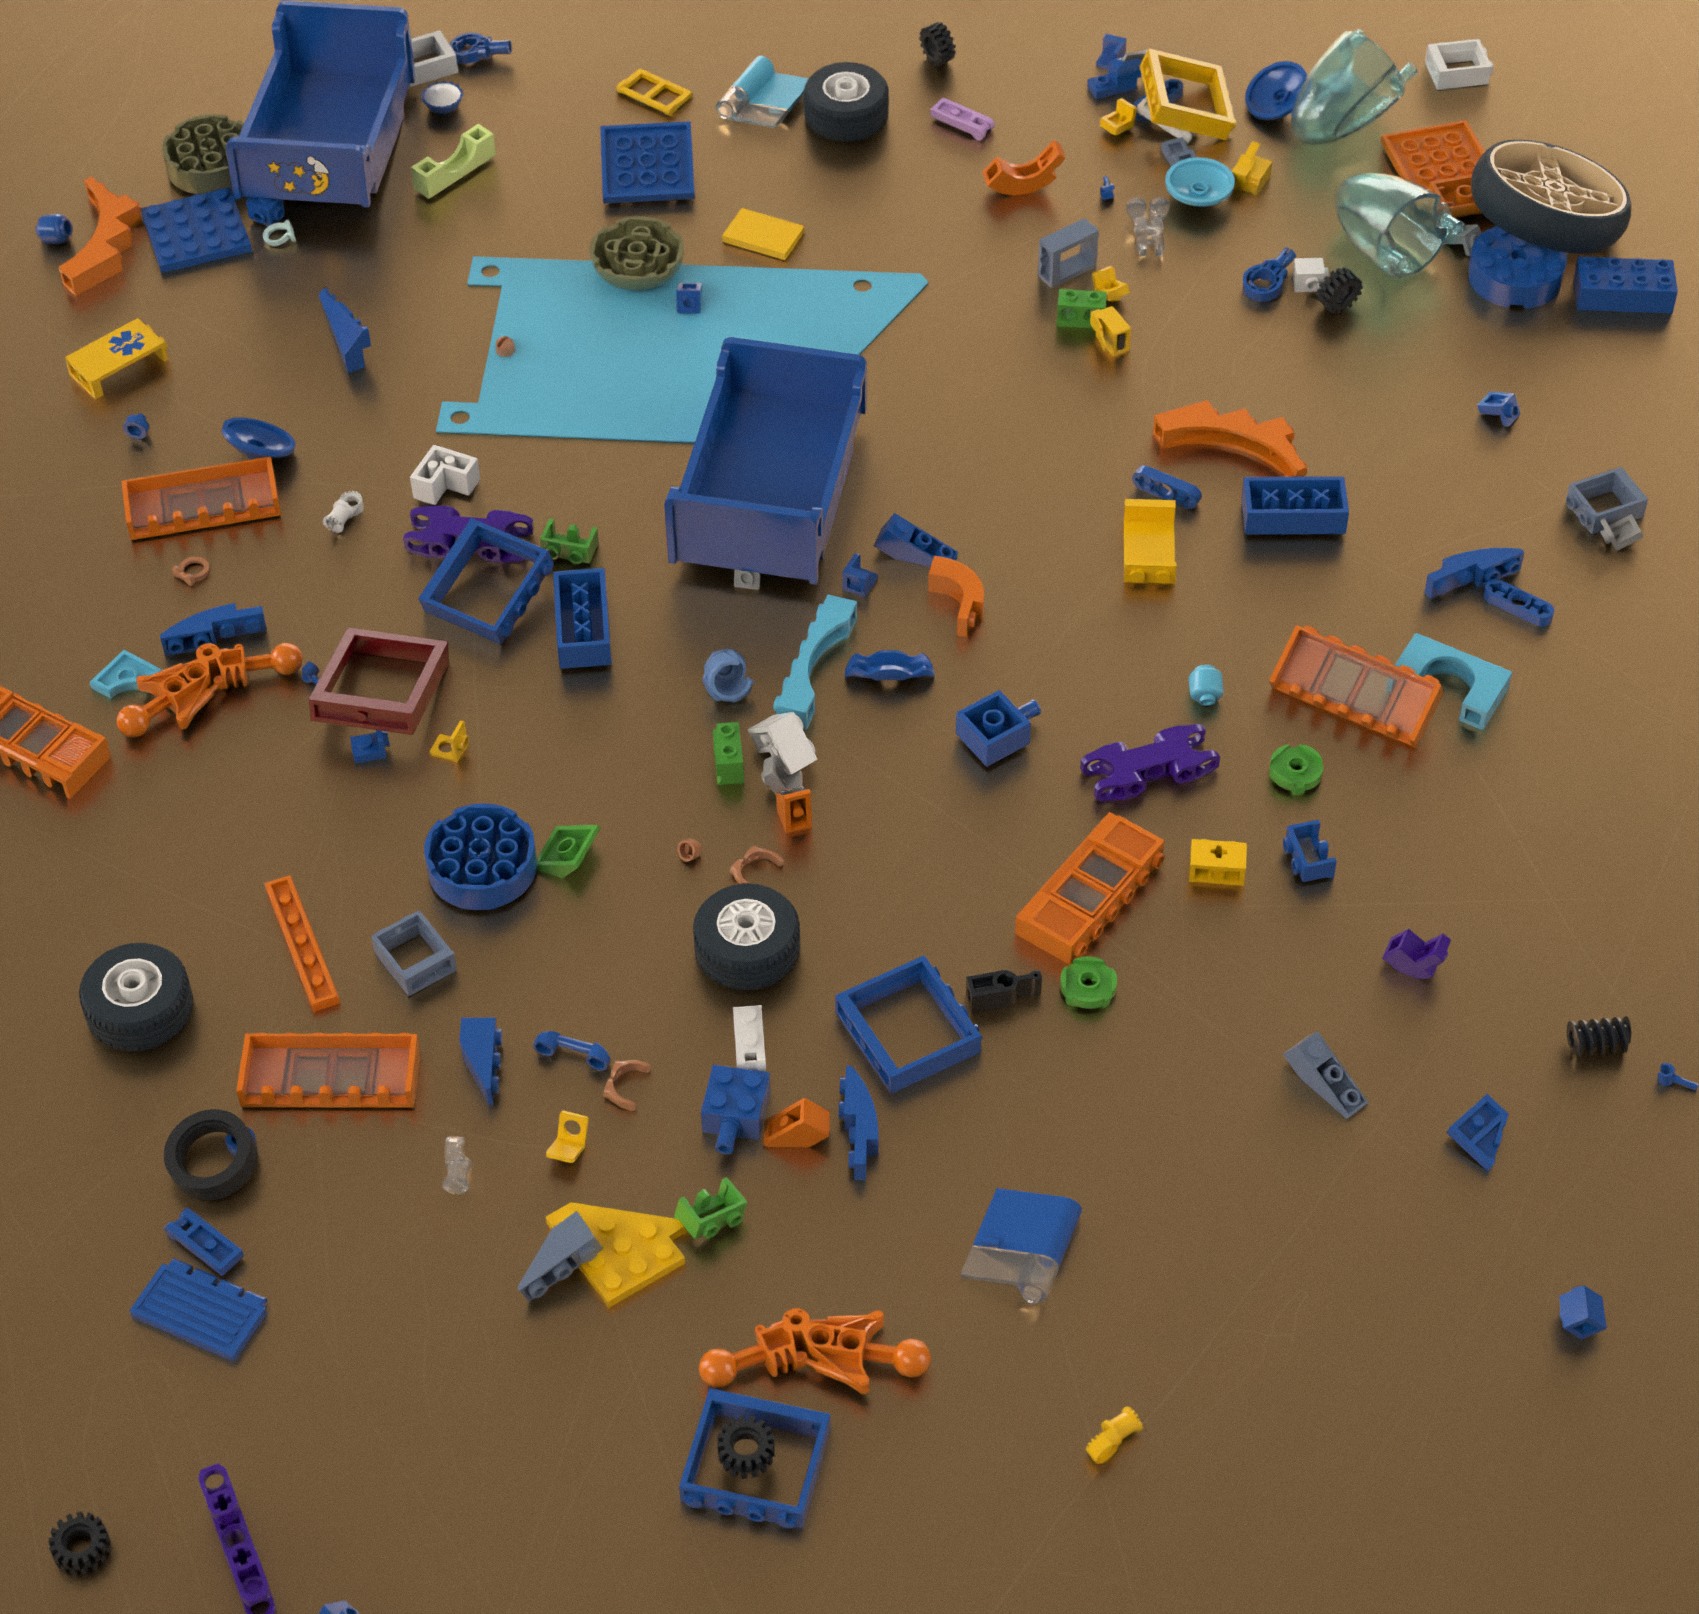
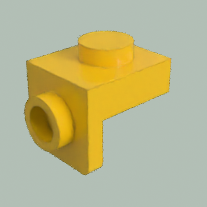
M1122 98L1117 100L1116 111L1100 118V127L1115 136L1134 127L1136 106Z
M1110 266L1092 273L1095 291L1107 292L1106 300L1109 302L1118 301L1122 298L1121 296L1130 293L1128 284L1116 279L1114 267Z

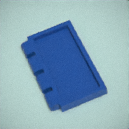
M173 1258L168 1265L163 1263L129 1311L131 1317L235 1362L267 1315L265 1309L267 1298L249 1290L244 1294V1288L223 1279L218 1283L219 1278L198 1268L193 1271V1266Z

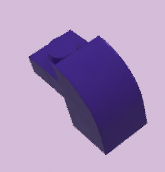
M1407 929L1391 937L1382 959L1400 973L1419 979L1433 977L1437 965H1440L1447 958V949L1451 939L1443 933L1424 942L1410 929Z

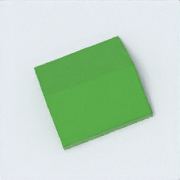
M599 825L556 826L537 857V870L564 878L578 869L601 829Z

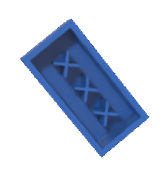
M1616 257L1577 258L1573 277L1577 310L1673 313L1678 293L1673 260Z
M1344 476L1244 477L1241 501L1245 534H1346L1349 507Z
M605 568L553 572L557 650L560 669L612 665Z

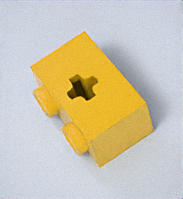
M1192 839L1189 882L1244 886L1247 843Z

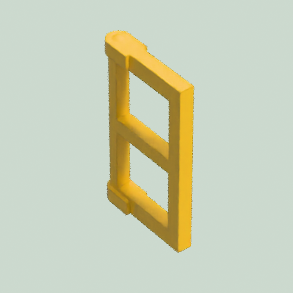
M641 68L616 86V92L623 93L669 116L693 97L692 91ZM641 78L657 84L645 95L629 89ZM665 88L680 95L667 106L652 99Z

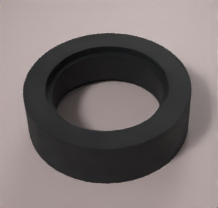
M220 1109L203 1110L182 1120L170 1133L164 1148V1163L169 1175L183 1193L198 1200H217L233 1194L249 1180L257 1163V1146L248 1128L238 1116ZM221 1132L229 1134L236 1139V1155L232 1163L221 1173L210 1177H196L185 1170L186 1153L190 1146L200 1137L209 1133Z

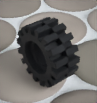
M936 22L921 29L919 40L922 43L920 46L921 48L923 47L924 51L922 52L924 55H927L926 59L930 60L932 65L939 66L954 59L956 54L954 48H956V45L953 44L954 38L950 36L951 32L950 30L947 31L946 25H943L942 22Z
M1346 267L1342 269L1337 268L1336 273L1334 271L1330 272L1331 276H1326L1324 278L1325 282H1321L1319 285L1321 288L1317 289V298L1331 313L1336 312L1338 314L1341 310L1343 312L1346 311V307H1352V302H1356L1358 300L1357 295L1362 293L1360 290L1363 289L1362 281Z
M744 1415L739 1416L740 1422L736 1423L733 1418L729 1420L730 1427L726 1424L722 1426V1433L719 1432L717 1436L719 1462L720 1464L723 1463V1469L726 1472L731 1469V1475L734 1477L737 1476L738 1472H741V1478L747 1479V1473H752L754 1478L758 1476L759 1469L762 1473L767 1471V1465L771 1466L773 1457H775V1446L772 1430L769 1426L765 1427V1421L760 1419L757 1424L756 1417L750 1416V1420L745 1421ZM751 1439L757 1442L758 1449L752 1454L741 1455L735 1452L734 1445L740 1440Z
M77 1512V1518H73L71 1514L66 1515L68 1521L64 1523L60 1519L57 1522L59 1529L52 1528L50 1532L52 1537H49L48 1543L52 1557L58 1568L61 1567V1570L66 1574L70 1570L72 1576H77L78 1570H81L82 1575H87V1569L90 1567L95 1572L99 1569L97 1562L99 1561L104 1564L106 1562L104 1554L109 1555L111 1551L109 1547L111 1540L105 1525L98 1516L94 1518V1515L89 1512L86 1518L83 1512ZM88 1535L92 1538L90 1546L85 1550L76 1553L68 1550V1544L75 1537Z

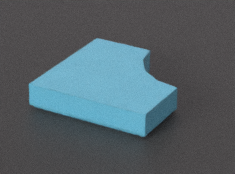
M123 650L89 683L93 690L111 699L124 691L139 690L136 681L138 676L152 675L162 671V669Z

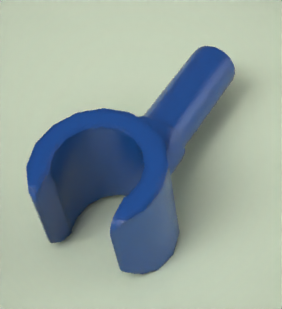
M1104 176L1105 186L1100 187L1101 197L1103 200L1115 198L1113 193L1115 186L1110 184L1108 176Z
M308 662L302 668V679L307 683L312 681L317 685L319 677H317L319 668L314 663Z
M1662 1063L1660 1065L1658 1081L1661 1085L1670 1086L1675 1083L1695 1091L1697 1090L1699 1084L1676 1075L1672 1064Z

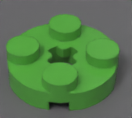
M1290 744L1283 745L1275 750L1271 756L1269 777L1277 785L1290 790L1295 795H1301L1305 790L1314 788L1322 779V757L1315 749L1307 745L1299 744L1298 747H1290ZM1299 765L1301 770H1294L1291 766L1297 767Z
M1092 956L1079 957L1073 960V964L1067 968L1065 966L1062 970L1060 979L1061 992L1065 996L1066 1003L1072 1007L1087 1009L1105 1008L1110 1004L1111 999L1116 993L1117 975L1115 970L1106 966L1105 961ZM1086 979H1091L1094 985L1087 986L1083 983H1085Z

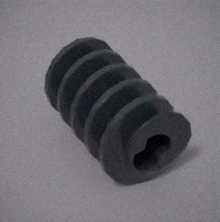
M1627 1016L1623 1017L1622 1020L1619 1017H1613L1611 1021L1608 1018H1602L1600 1022L1596 1019H1591L1588 1023L1585 1020H1579L1577 1024L1574 1021H1569L1566 1030L1569 1047L1575 1049L1578 1057L1582 1056L1583 1048H1586L1589 1056H1593L1595 1047L1598 1048L1601 1055H1604L1606 1046H1609L1611 1053L1615 1054L1617 1045H1620L1623 1053H1627L1632 1034L1631 1024Z

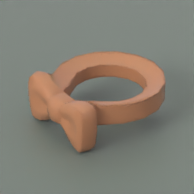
M189 557L183 560L179 567L175 565L172 568L173 576L180 578L190 586H193L194 582L206 578L210 571L208 561L201 557ZM191 563H199L204 566L200 573L192 575L184 573L185 567Z

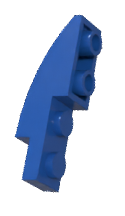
M1486 548L1443 559L1440 570L1427 575L1425 593L1431 599L1438 595L1446 594L1448 591L1459 586H1465L1471 581L1478 587H1481L1489 580L1515 574L1521 570L1524 551L1518 548Z
M235 603L194 614L161 633L160 639L164 654L167 656L196 651L201 645L207 643L216 645V639L267 631L262 606L237 610Z
M846 1066V1077H840V1095H845V1101H839V1119H844V1130L849 1131V1144H855L854 1151H849L848 1168H854V1180H866L867 1156H879L877 1116L872 1098L862 1078L852 1066Z

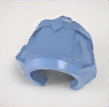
M733 648L712 652L703 666L704 676L702 681L707 692L716 702L722 700L736 703L750 694L752 685L755 682L750 677L745 679L747 671L746 660L741 654L734 651Z

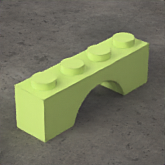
M477 124L461 134L457 149L447 160L437 163L427 156L413 165L411 173L414 189L430 199L496 155L494 134Z

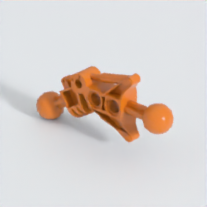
M284 642L277 645L271 651V654L245 657L242 644H236L234 649H219L215 644H203L197 649V659L183 665L179 663L152 675L138 676L136 681L139 691L153 694L156 698L142 707L134 704L124 706L118 712L117 727L127 737L142 736L149 729L150 719L169 707L176 714L178 727L186 729L195 714L214 696L213 693L217 689H229L230 684H233L234 688H238L239 683L246 687L249 682L248 671L273 668L281 675L296 673L302 666V652L296 645Z
M793 1308L784 1314L782 1321L771 1324V1327L765 1328L763 1325L755 1327V1337L758 1345L732 1354L722 1348L711 1349L704 1353L698 1369L702 1380L707 1385L717 1388L730 1384L738 1370L764 1362L768 1372L773 1377L778 1376L777 1369L784 1374L788 1373L787 1365L793 1370L808 1365L815 1368V1372L848 1384L859 1393L866 1394L869 1392V1377L863 1369L865 1360L894 1364L895 1369L900 1375L912 1378L919 1377L927 1371L931 1363V1353L924 1342L917 1339H905L898 1343L896 1347L870 1343L872 1336L884 1326V1313L880 1310H876L868 1315L827 1316V1319L810 1320L806 1311ZM796 1349H803V1351L796 1352Z

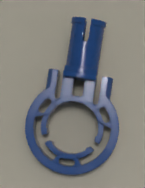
M472 32L455 37L449 44L456 54L457 63L470 64L480 59H491L496 54H511L512 52L511 40L492 41L491 36L484 37L479 33ZM467 44L468 46H472V48L468 51L461 50L465 48V45Z
M1285 247L1275 259H1266L1262 264H1257L1247 269L1243 275V291L1245 295L1258 302H1266L1278 297L1283 290V281L1288 276L1286 267L1296 258L1295 252ZM1261 279L1270 281L1272 285L1267 290L1266 287L1259 288L1253 285V282Z

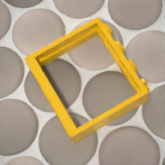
M1148 49L1140 64V70L1152 123L1226 140L1231 130L1235 129L1236 120L1234 119L1222 67ZM1162 74L1209 85L1216 114L1169 103Z

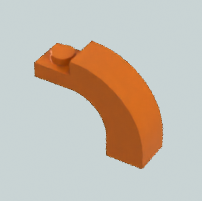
M1053 140L1039 156L1028 163L1011 164L997 156L982 173L987 187L1006 195L1027 194L1038 191L1057 178L1054 170L1061 165L1066 157L1060 143Z
M934 556L928 574V591L949 595L961 604L957 617V635L967 637L969 628L975 626L976 619L983 620L984 588L977 574L963 563L945 557Z

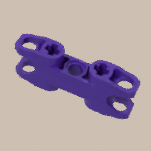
M449 506L416 507L410 512L411 525L424 530L410 531L404 534L403 543L404 549L411 553L431 558H445L471 518L515 537H527L533 534L534 524L533 519L527 515L505 510H492L487 514V518L462 517L456 509ZM423 515L429 520H421L417 516ZM516 523H524V524H526L528 527H518V526H515L514 524H516ZM410 541L422 542L423 544L417 546L412 544ZM481 541L475 550L481 559L488 562L505 563L525 560L484 541Z
M1178 725L1158 732L1154 737V743L1128 750L1124 742L1104 745L1082 757L1080 769L1086 775L1103 774L1108 776V778L1102 779L1094 785L1093 795L1095 799L1105 802L1125 800L1138 796L1146 789V782L1171 775L1174 781L1180 784L1197 780L1219 767L1220 756L1214 750L1196 751L1192 749L1205 741L1206 730L1203 725ZM1197 733L1194 737L1188 738L1190 735ZM1095 760H1100L1092 765H1089L1091 762ZM1211 760V762H1209L1208 764H1206V765H1201V764H1203V763H1205V762ZM1111 788L1109 791L1102 793L1105 789Z
M218 1463L202 1469L198 1480L246 1614H253L251 1606L262 1601L269 1603V1609L264 1614H276L277 1609L226 1469ZM214 1474L223 1476L224 1481L221 1486L214 1489L206 1486L205 1483L209 1476Z

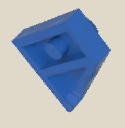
M1486 1094L1452 1124L1446 1133L1484 1169L1490 1171L1495 1163L1496 1152L1500 1145L1503 1128L1506 1125L1509 1113Z

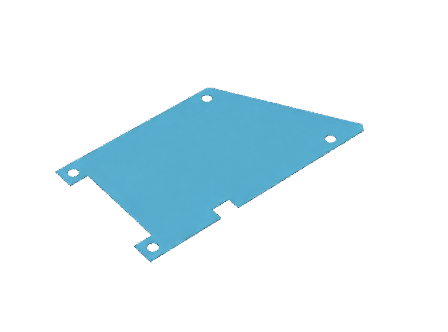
M473 256L467 285L502 286L478 403L442 401L436 432L695 443L716 380V367L724 339L735 337L859 355L929 282L921 274L681 264L677 273L666 283L648 290L631 291L620 289L607 283L596 272L592 261ZM487 266H495L500 270L499 274L494 277H486L482 275L481 271ZM865 280L870 282L872 287L868 291L861 292L857 291L853 285L857 281ZM678 283H702L700 313H677L676 290ZM508 336L514 341L515 353L513 355L501 357L496 353L495 345L499 337ZM456 412H466L470 418L463 424H456L451 421V416Z

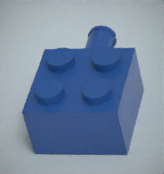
M998 690L956 712V734L987 767L1030 744L1031 722L1029 719L1040 715L1041 709L1034 699L1016 708Z
M720 1065L712 1066L701 1109L702 1132L719 1134L715 1144V1149L719 1153L731 1154L734 1150L736 1137L760 1140L771 1094L770 1073Z

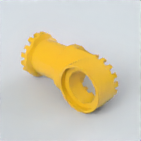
M1126 1406L1122 1409V1413L1112 1420L1103 1421L1101 1423L1103 1433L1096 1435V1440L1092 1438V1443L1088 1442L1085 1450L1096 1464H1101L1111 1458L1117 1451L1118 1446L1121 1445L1122 1439L1133 1432L1139 1433L1142 1431L1143 1424L1140 1422V1418H1136L1138 1414H1135L1131 1407Z

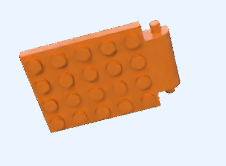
M1467 120L1381 135L1380 143L1419 212L1431 211L1432 215L1437 214L1441 220L1482 213L1472 196L1471 178L1474 166L1485 151Z

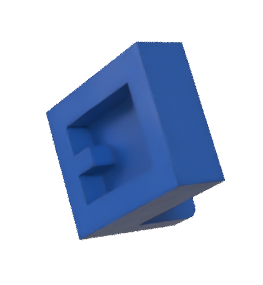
M678 283L676 290L677 313L701 312L702 283Z
M1489 392L1477 405L1479 413L1500 415L1503 426L1507 427L1520 415V408L1515 393Z
M376 730L375 733L350 737L355 764L387 758L385 747L390 746L387 731Z

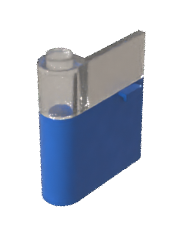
M996 1188L960 1273L961 1277L1016 1285L1026 1301L1030 1303L1045 1301L1081 1215L1082 1207L1075 1200L1067 1197Z

